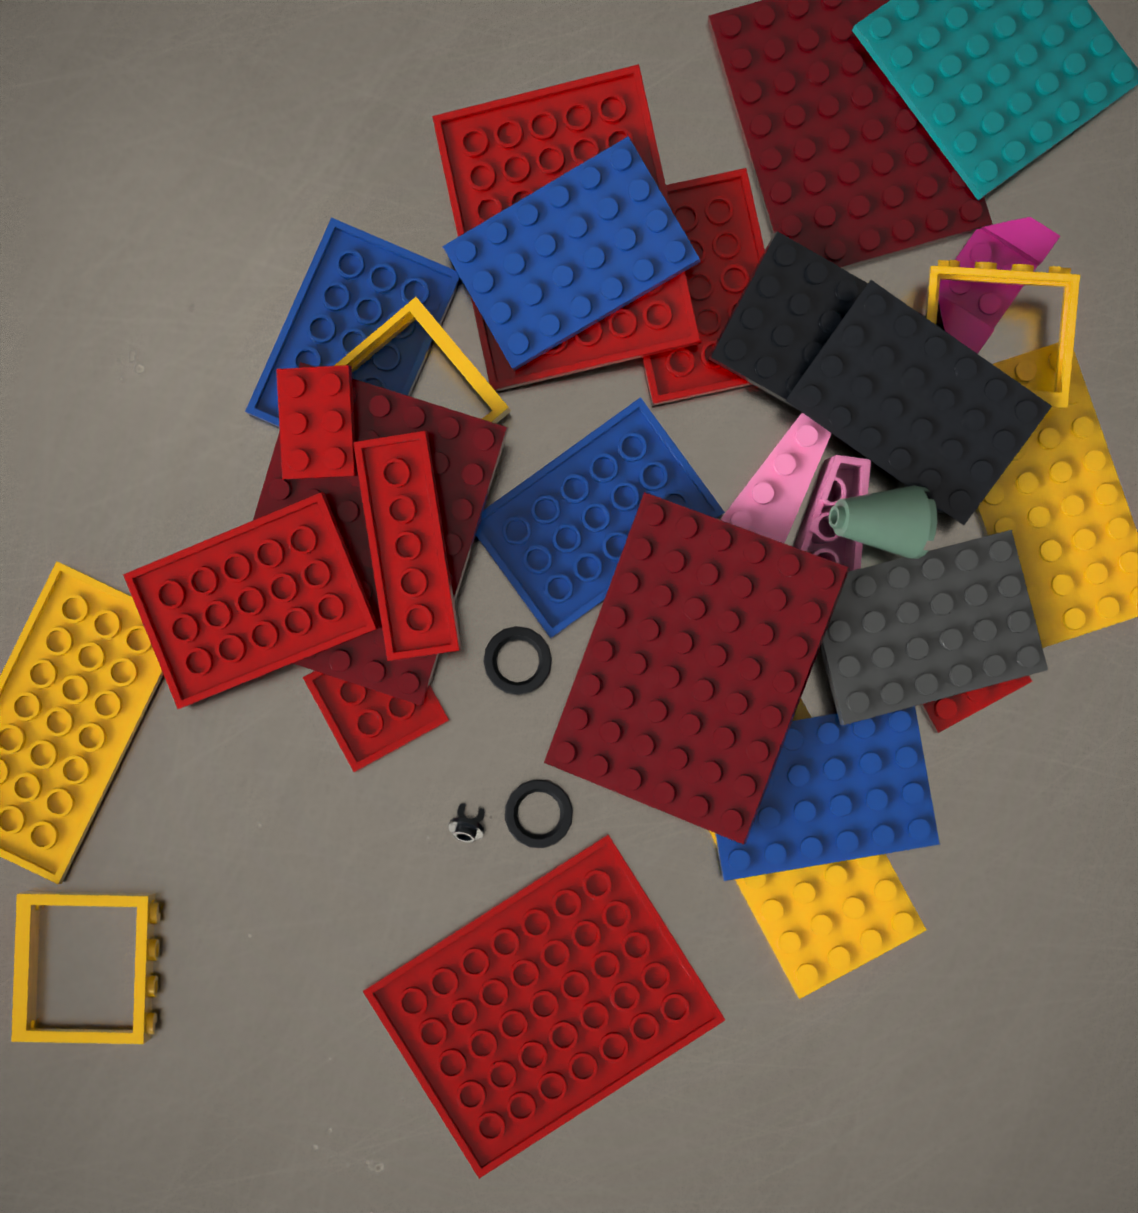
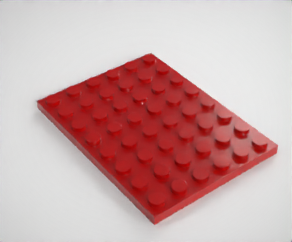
M639 64L432 116L458 237L628 136L671 208ZM685 271L515 371L508 363L471 297L489 384L496 392L701 344Z
M609 834L363 990L364 995L479 1179L725 1021L724 1016Z

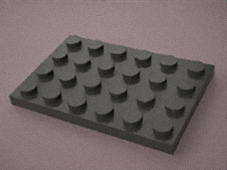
M1012 530L928 551L925 556L919 559L903 557L849 571L820 646L840 725L858 722L1048 670Z

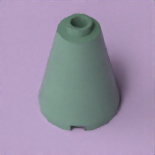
M908 486L839 499L829 512V524L838 536L906 558L919 559L929 551L923 550L927 541H934L937 528V508L934 499H928L925 492H929L926 487Z

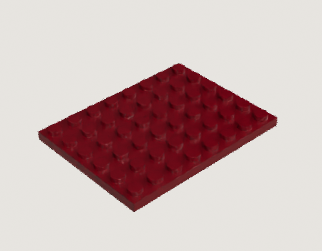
M761 0L709 15L708 23L772 235L778 231L842 269H846L968 234L976 229L993 224L985 197L979 201L852 31L855 24L890 0Z
M300 362L298 368L315 366ZM352 378L356 442L428 431L455 603L509 427ZM279 431L253 520L324 492L379 626L376 630L293 664L418 705H423L439 654L387 661L358 470L357 476L282 479Z
M644 492L544 763L743 845L746 844L850 568Z

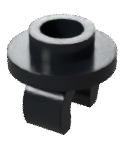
M461 803L458 807L456 818L450 820L448 828L457 840L471 843L474 840L481 839L484 835L485 829L482 823L485 812L484 809L479 808L477 817L469 819L464 815L466 804Z

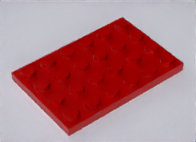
M747 168L666 185L671 210L701 261L685 271L701 344L642 357L653 406L753 385L708 359L765 251Z
M324 492L123 574L177 709L201 701L379 628Z

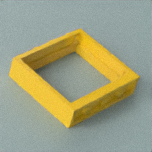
M938 260V266H930L925 318L935 325L937 323L940 280L1064 287L1054 392L1030 391L1052 407L1068 408L1080 275L1071 274V268L1050 266L1048 273L1034 272V265L1012 264L1011 270H997V263L975 262L974 268L960 267V261Z
M417 297L412 299L334 365L352 366V372H354L412 322L417 320L492 410L482 419L498 423L511 412L506 403Z
M25 891L17 894L11 1042L144 1044L151 1039V1034H155V1023L157 1022V1013L152 1012V998H156L158 994V976L153 975V961L158 960L160 950L159 939H154V926L159 924L161 916L159 902H155L156 894ZM40 905L137 907L133 1030L36 1028Z

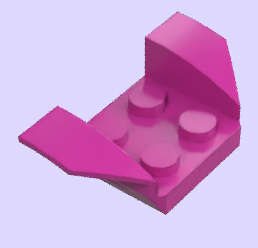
M1032 217L993 224L976 229L955 260L960 261V267L974 268L975 262L997 263V270H1011L1012 264L1034 265L1035 271L1058 241L1060 235ZM940 280L938 303L945 332L978 354L1024 285Z

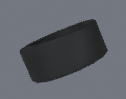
M515 626L503 629L492 637L485 648L483 662L486 675L494 686L505 693L522 695L531 693L544 684L550 674L552 658L549 646L540 634L530 628ZM517 639L532 644L539 656V665L534 676L522 682L509 681L503 677L498 670L496 662L501 647L507 642Z
M534 779L522 783L511 793L505 805V821L509 832L518 842L531 848H546L557 844L566 836L572 824L573 807L569 796L559 785L549 780ZM535 792H543L552 796L558 802L560 808V820L557 826L551 832L543 835H534L527 832L520 825L518 819V807L521 801L527 795Z

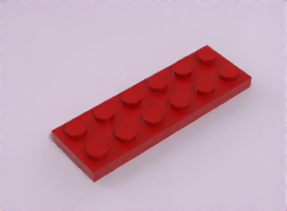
M428 431L353 442L387 661L462 650Z

